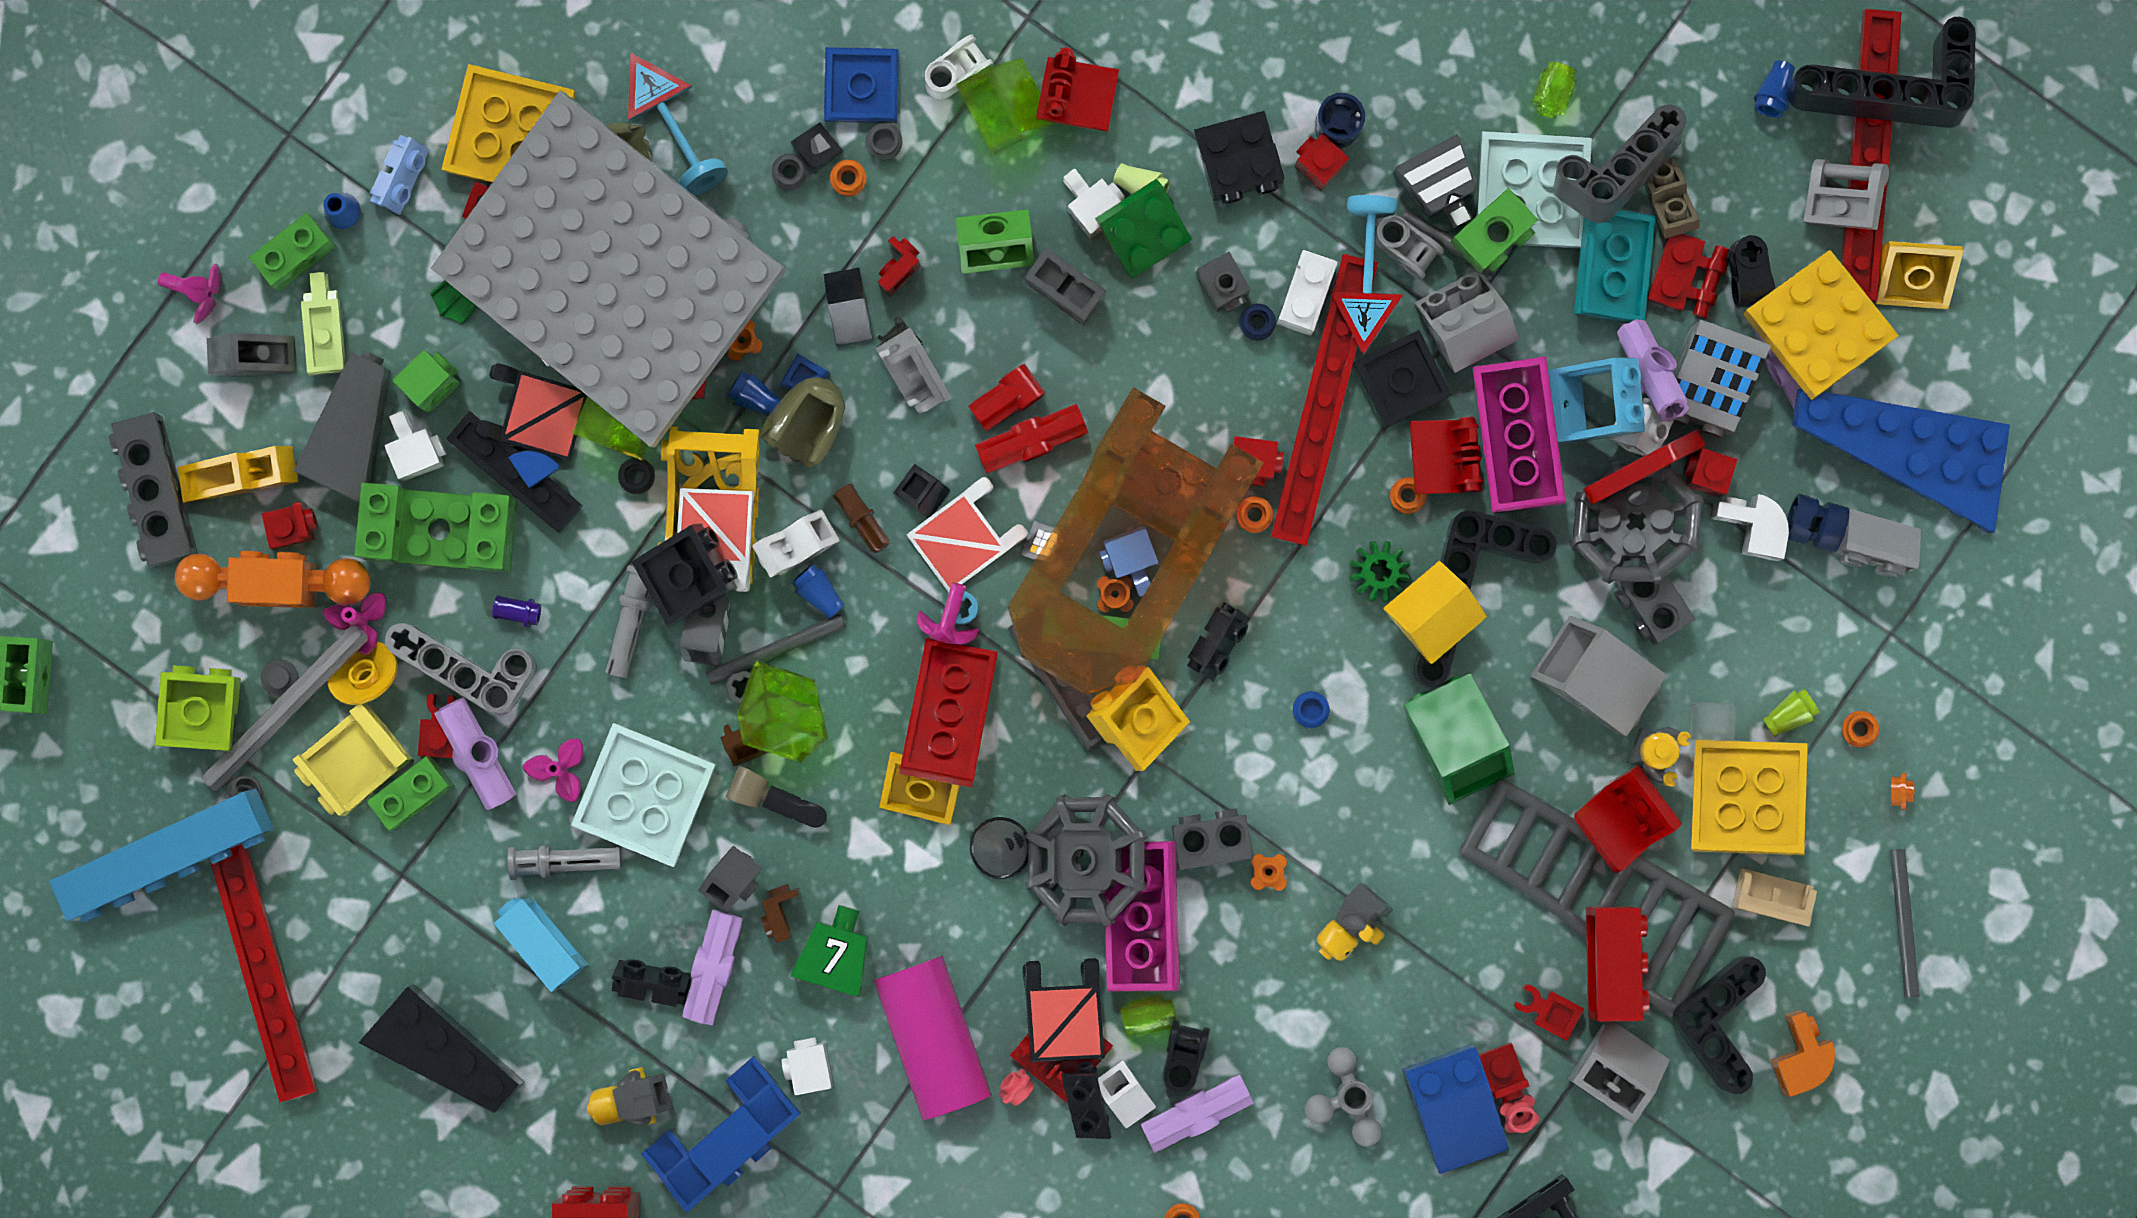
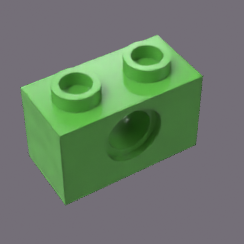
M1508 187L1454 236L1451 243L1479 274L1487 268L1493 273L1509 258L1504 253L1514 243L1520 248L1535 234L1532 227L1538 219ZM1492 225L1502 227L1506 233L1505 241L1500 243L1492 241L1487 233L1488 227Z
M1028 209L956 217L962 274L1034 265Z
M306 212L248 258L270 286L280 292L337 248V246L317 220Z
M425 349L392 380L419 408L428 414H431L461 385L454 377L459 371L438 351L431 355Z
M426 756L366 802L388 831H397L455 787V785L433 757Z

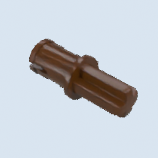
M852 483L842 487L833 495V498L847 515L850 521V528H856L871 552L878 553L890 544V540L873 517L874 510L866 506Z

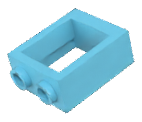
M1610 358L1548 370L1558 443H1581L1645 432V412L1642 404L1641 372L1639 370L1638 358ZM1612 372L1617 425L1587 430L1582 378Z
M520 897L517 899L513 898L497 911L501 917L494 922V925L550 992L561 989L589 965L533 897L525 899Z

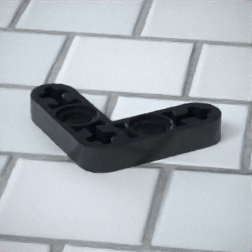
M1739 956L1681 1002L1673 1013V1024L1718 1087L1732 1094L1746 1092L1752 1085L1753 1073L1717 1022L1757 990L1765 980L1766 969L1759 959L1749 956ZM1743 965L1753 967V970L1750 972L1751 981L1741 979L1733 985L1727 980V977L1731 980L1739 979L1744 974ZM1718 985H1722L1728 994L1726 1002L1721 1006L1714 1005L1711 1000V992ZM1705 1006L1712 1012L1711 1014L1705 1011L1700 1012L1694 1018L1697 1023L1696 1026L1685 1025V1022L1688 1020L1687 1011L1696 1013ZM1712 1037H1716L1721 1043V1051L1715 1058H1709L1704 1050L1705 1043ZM1725 1062L1731 1070L1740 1071L1741 1073L1737 1076L1739 1083H1728L1731 1074L1726 1067L1718 1066L1716 1069V1066Z

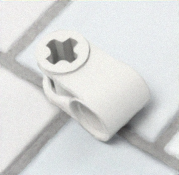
M973 34L957 42L945 54L928 65L925 71V89L931 97L936 99L949 98L967 84L982 77L994 66L991 59L987 60L975 44L976 38ZM938 72H943L950 76L951 82L945 87H938L932 83L931 77Z

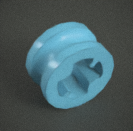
M966 591L962 601L965 602V599H968L972 606L968 608L970 614L968 617L961 618V614L958 615L955 623L959 625L972 622L978 613L976 599Z

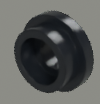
M630 458L621 465L618 472V480L625 491L631 494H643L653 486L655 471L647 460ZM634 470H641L644 474L643 480L639 483L631 481L630 476Z

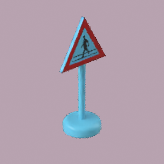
M630 52L628 122L657 107L691 165V168L680 178L679 184L694 196L709 191L727 176L728 169L720 159L715 158L699 162L665 104L666 101L692 88V85Z
M1379 195L1350 196L1347 198L1346 204L1347 210L1351 214L1367 217L1363 293L1331 292L1363 355L1404 296V294L1372 293L1376 218L1394 215L1398 208L1397 199Z

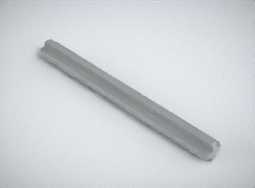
M351 625L232 745V751H226L203 774L202 779L205 784L214 791L220 790L367 641L366 633L358 626Z

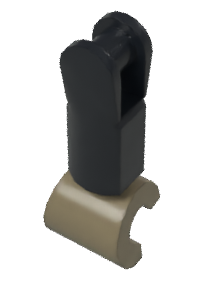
M738 766L726 794L727 799L751 807H759L760 802H763L762 807L790 819L794 818L796 821L813 828L821 827L826 822L827 814L821 806L804 799L801 800V797L772 785L768 789L769 781L749 769Z

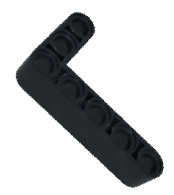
M1960 16L1952 17L1946 21L1933 45L1932 79L1811 64L1800 67L1788 88L1787 99L1794 108L1802 111L1953 128L1962 122L1974 100L1975 27L1968 19ZM1950 37L1956 38L1960 43L1951 40ZM1948 69L1954 70L1958 75L1952 74ZM1802 85H1808L1813 91L1806 90ZM1838 89L1845 90L1849 95L1842 94ZM1874 93L1881 94L1885 99L1878 98ZM1911 97L1918 99L1922 104L1915 103ZM1947 102L1954 103L1958 108L1951 107Z
M1466 510L1460 512L1451 520L1440 561L1453 572L1449 567L1450 556L1452 554L1464 556L1467 561L1466 571L1464 573H1453L1471 589L1480 550L1529 563H1541L1554 555L1557 542L1555 536L1544 528ZM1468 518L1475 523L1476 532L1473 537L1465 538L1458 532L1457 526L1460 519ZM1503 527L1510 532L1512 536L1510 545L1501 547L1495 543L1493 533L1496 528ZM1533 536H1539L1546 541L1547 550L1544 555L1537 556L1530 551L1529 541ZM1457 643L1435 661L1441 668V674L1435 681H1430L1423 675L1422 667L1427 660L1419 651L1417 652L1414 676L1419 684L1425 687H1435L1447 680Z

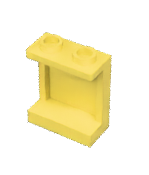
M367 703L356 705L349 711L351 714L306 752L301 755L298 754L292 759L298 766L294 769L296 775L306 786L309 787L313 784L321 794L317 798L318 801L331 815L335 812L339 816L349 814L413 760Z

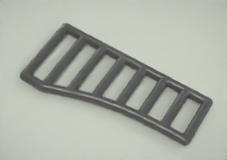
M1505 779L1499 780L1462 843L1460 854L1529 896L1557 916L1586 941V922L1575 914L1570 907L1599 858V852L1574 818ZM1505 797L1525 808L1497 858H1494L1477 847ZM1539 815L1557 825L1529 877L1526 878L1509 867L1536 817ZM1571 833L1589 845L1560 897L1557 899L1541 888L1540 885ZM1638 856L1627 868L1614 874L1597 906H1614L1634 870L1653 880L1639 905L1641 915H1646L1647 921L1666 888L1685 898L1648 964V974L1642 975L1643 990H1648L1649 1005L1673 1018L1675 1008L1689 997L1695 989L1733 921L1735 912L1729 906L1643 857ZM1699 906L1717 916V919L1675 994L1669 1000L1653 991L1652 988Z

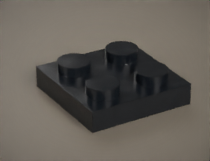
M1420 330L1353 362V366L1385 429L1452 396Z

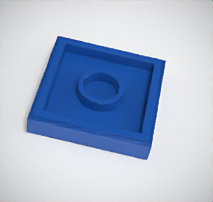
M825 47L824 121L897 123L899 50Z

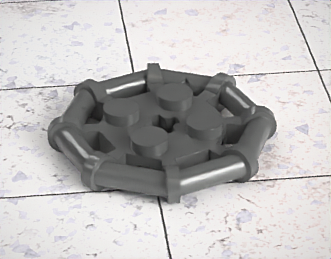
M1619 461L1611 463L1612 467L1595 482L1629 464H1619ZM1671 464L1643 478L1653 479L1651 487H1645L1641 484H1635L1631 487L1627 486L1618 491L1604 504L1599 501L1591 505L1584 491L1576 493L1573 499L1576 507L1573 538L1570 540L1572 550L1578 551L1602 576V581L1611 584L1613 581L1655 582V585L1663 583L1662 579L1692 553H1698L1700 550L1699 530L1701 507L1704 505L1703 497L1700 494H1696L1671 469ZM1665 485H1667L1681 499V501L1671 505L1660 494L1664 489ZM1590 512L1598 514L1599 531L1588 533ZM1686 515L1684 535L1675 533L1674 522L1676 517ZM1634 517L1645 518L1643 520L1645 528L1642 530L1636 527L1632 530L1628 529L1631 524L1630 520ZM1604 543L1614 554L1611 560L1608 561L1595 546ZM1669 545H1673L1676 547L1659 563H1657L1655 557L1658 556L1663 550H1665ZM1630 558H1640V561H1646L1647 567H1623L1622 565L1624 561H1630Z
M1064 794L1057 797L1056 804L1032 830H1027L1025 838L1028 839V881L1025 882L1027 890H1032L1055 915L1057 923L1066 926L1068 923H1099L1108 927L1115 923V918L1140 891H1145L1148 883L1144 881V840L1148 837L1145 830H1140L1115 803V797L1108 794L1103 797H1068ZM1075 812H1095L1092 823H1077ZM1110 818L1125 836L1117 839L1113 832L1108 831L1104 827L1107 819ZM1062 820L1064 827L1061 831L1063 832L1058 837L1049 838L1047 834ZM1130 847V874L1121 872V849ZM1043 848L1048 849V872L1043 873ZM1084 850L1088 851V855L1092 859L1086 871H1084V866L1077 862L1078 856H1083ZM1051 881L1058 883L1063 889L1061 891L1065 894L1063 899L1060 900L1046 884ZM1117 882L1125 885L1108 903L1104 894L1114 888ZM1077 897L1092 898L1095 909L1075 908Z

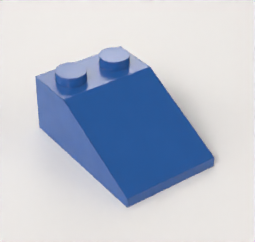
M1470 1044L1402 1068L1439 1174L1509 1150L1492 1092L1475 1046Z

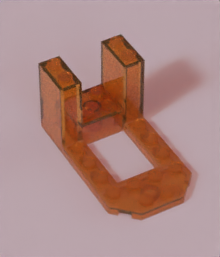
M1134 387L1096 448L1081 485L1008 606L1011 621L1014 624L1018 638L1017 643L1021 657L1084 694L1137 681L1263 465L1262 461L1231 444L1220 464L1215 468L1158 435L1154 430L1166 406ZM1112 504L1175 541L1124 629L1060 592Z

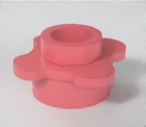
M1022 1068L1017 1073L1011 1072L1002 1081L999 1096L1003 1098L1002 1101L1005 1104L1010 1102L1017 1106L1033 1090L1034 1083L1029 1080L1030 1076L1026 1074V1070Z
M1525 1094L1519 1100L1503 1102L1500 1105L1499 1111L1505 1117L1504 1128L1507 1132L1526 1133L1538 1124L1540 1117L1534 1111L1533 1105L1535 1100L1531 1095Z

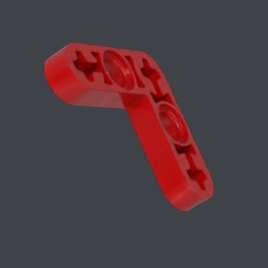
M1697 429L1585 487L1583 491L1590 504L1593 505L1703 448L1706 444Z

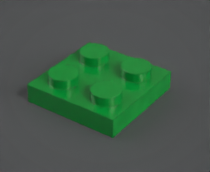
M1157 179L1095 218L1124 271L1131 279L1192 240L1162 184Z

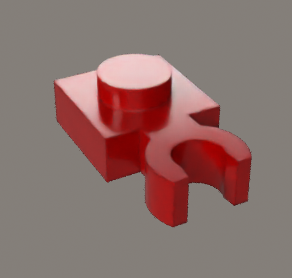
M429 694L426 704L432 716L431 720L420 719L417 756L452 758L453 748L434 714L439 710L435 703L436 694ZM448 695V704L456 701V697Z
M1524 984L1522 988L1531 993L1532 1001L1528 1005H1522L1515 1001L1513 1006L1524 1013H1531L1533 1011L1538 1013L1533 1021L1535 1025L1568 1041L1584 1008L1553 991H1549L1547 997L1543 999L1538 989Z

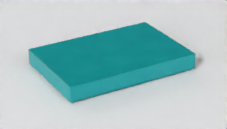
M1619 210L1612 219L1604 223H1595L1584 217L1574 315L1622 323H1630L1635 319L1645 321L1656 216Z

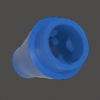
M1780 60L1773 63L1771 71L1754 96L1756 102L1755 110L1768 117L1780 118L1783 116L1784 111L1789 109L1790 103L1787 99V91L1795 70L1792 64Z
M332 193L325 198L323 203L324 215L331 226L338 229H346L358 221L361 210L359 202L354 196L348 193ZM342 203L340 210L335 211L336 204Z
M743 371L740 372L727 394V397L734 400V405L767 417L782 400L754 374L748 375Z
M814 563L803 570L791 582L796 587L795 593L823 612L828 619L845 605L836 593L823 568L818 569Z

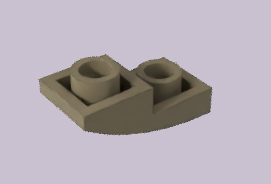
M1675 157L1668 158L1644 184L1653 212L1665 239L1700 228V219L1687 193L1686 180Z

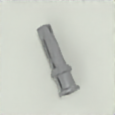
M627 565L626 569L629 572L624 594L619 596V604L622 605L610 657L605 669L607 674L627 679L644 612H648L652 605L649 601L650 595L634 566Z
M540 846L538 850L516 851L515 847L508 848V874L510 880H516L517 876L540 875L541 878H548L552 872L621 870L620 846L551 851L550 847Z

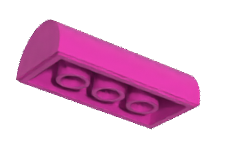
M1546 356L1473 367L1492 513L1516 512L1565 504L1566 497Z
M1176 841L1144 842V881L1148 883L1145 891H1140L1115 918L1114 924L1108 927L1105 926L1107 991L1180 990ZM1130 847L1121 849V872L1130 874ZM1117 882L1114 888L1104 894L1108 903L1125 885Z
M943 955L873 980L922 1120L947 1114L992 1095Z

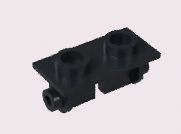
M1223 602L1220 608L1216 607L1204 628L1215 636L1210 641L1200 635L1187 657L1190 659L1187 666L1198 673L1201 672L1214 682L1217 675L1222 674L1228 666L1229 654L1235 644L1239 643L1246 635L1248 630L1247 623L1250 618L1238 608L1235 609Z
M635 959L619 960L612 975V979H614L612 991L618 992L620 997L644 1001L646 989L653 990L651 1002L677 1007L678 1004L685 1005L687 998L686 988L690 981L691 973L682 972L680 969L672 966L662 968L649 966Z
M1089 1061L1080 1063L1075 1073H1062L1061 1075L1076 1138L1110 1139L1109 1117L1105 1112L1097 1078L1098 1070Z

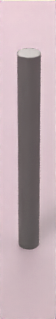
M841 614L835 615L708 670L705 673L710 684L713 685L731 677L734 673L750 669L846 627Z
M1905 849L1890 850L1905 997H1918L1920 994Z

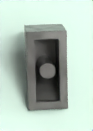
M227 333L206 338L208 375L251 376L296 372L294 336Z

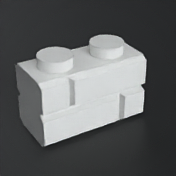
M1302 251L1277 322L1278 325L1306 335H1312L1337 266V261L1309 251Z

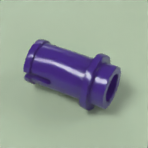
M497 595L493 605L492 616L494 619L499 618L524 623V626L529 628L531 625H538L541 616V604L535 603V600L531 598L529 601H522Z

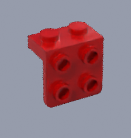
M1639 765L1611 780L1574 814L1576 823L1615 873L1623 871L1651 844L1675 832L1682 825Z

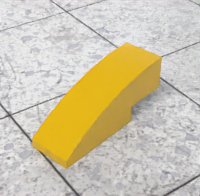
M272 446L247 453H233L177 467L183 503L239 495L298 482L297 473L294 472L296 464L293 446Z

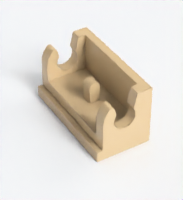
M1741 868L1731 907L1810 927L1817 890H1813L1814 886Z

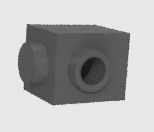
M1230 251L1197 268L1196 275L1217 312L1225 308L1229 313L1247 302L1244 297L1249 295L1251 289Z
M732 846L711 870L698 891L727 914L739 898L746 902L759 886L754 880L762 868L754 862L750 855Z

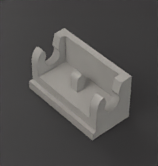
M911 328L875 348L909 407L917 404L915 409L918 413L928 411L944 400L948 401L952 398Z

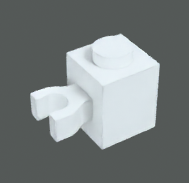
M1074 168L1063 177V182L1077 198L1068 205V212L1085 234L1092 239L1102 231L1095 218L1124 200L1125 196L1113 182L1107 185L1103 179L1089 188Z
M404 411L389 416L399 439L384 446L399 480L407 482L445 466L441 456L446 455V450L438 434L433 436L427 429L414 433L408 414L404 413Z

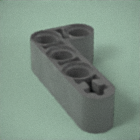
M1674 105L1659 107L1601 169L1578 155L1565 156L1557 165L1553 186L1555 196L1590 221L1595 223L1609 221L1677 150L1681 144L1686 124L1685 113Z

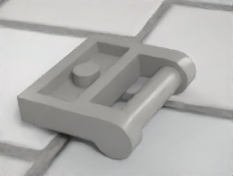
M1816 159L1812 166L1803 222L1811 225L1877 230L1884 186L1889 178L1888 165L1874 163L1872 167L1830 164L1829 160ZM1829 178L1869 181L1867 190L1830 188L1825 186Z

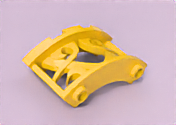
M671 426L669 439H662L661 461H667L668 475L665 540L677 534L680 496L679 472L690 476L681 488L696 489L702 482L713 475L720 490L753 491L754 502L750 554V584H753L756 552L752 545L757 542V539H755V521L759 513L760 487H757L758 469L760 468L759 430L744 429V435L678 431V426ZM681 450L707 451L710 462L704 465L703 458L693 452L694 463L686 464L682 460ZM716 452H726L732 454L717 458ZM726 469L727 478L730 474H736L739 477V484L737 486L727 485L721 470Z

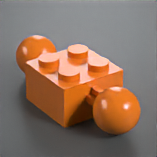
M240 551V558L228 557V567H220L218 562L209 555L191 554L180 561L174 575L175 584L179 592L191 600H206L214 596L219 589H227V602L240 606L316 608V592H325L337 604L352 605L361 601L367 595L370 588L368 570L355 559H338L332 562L326 570H317V564L307 561L306 555L294 552H277V559H270V554H263V552Z

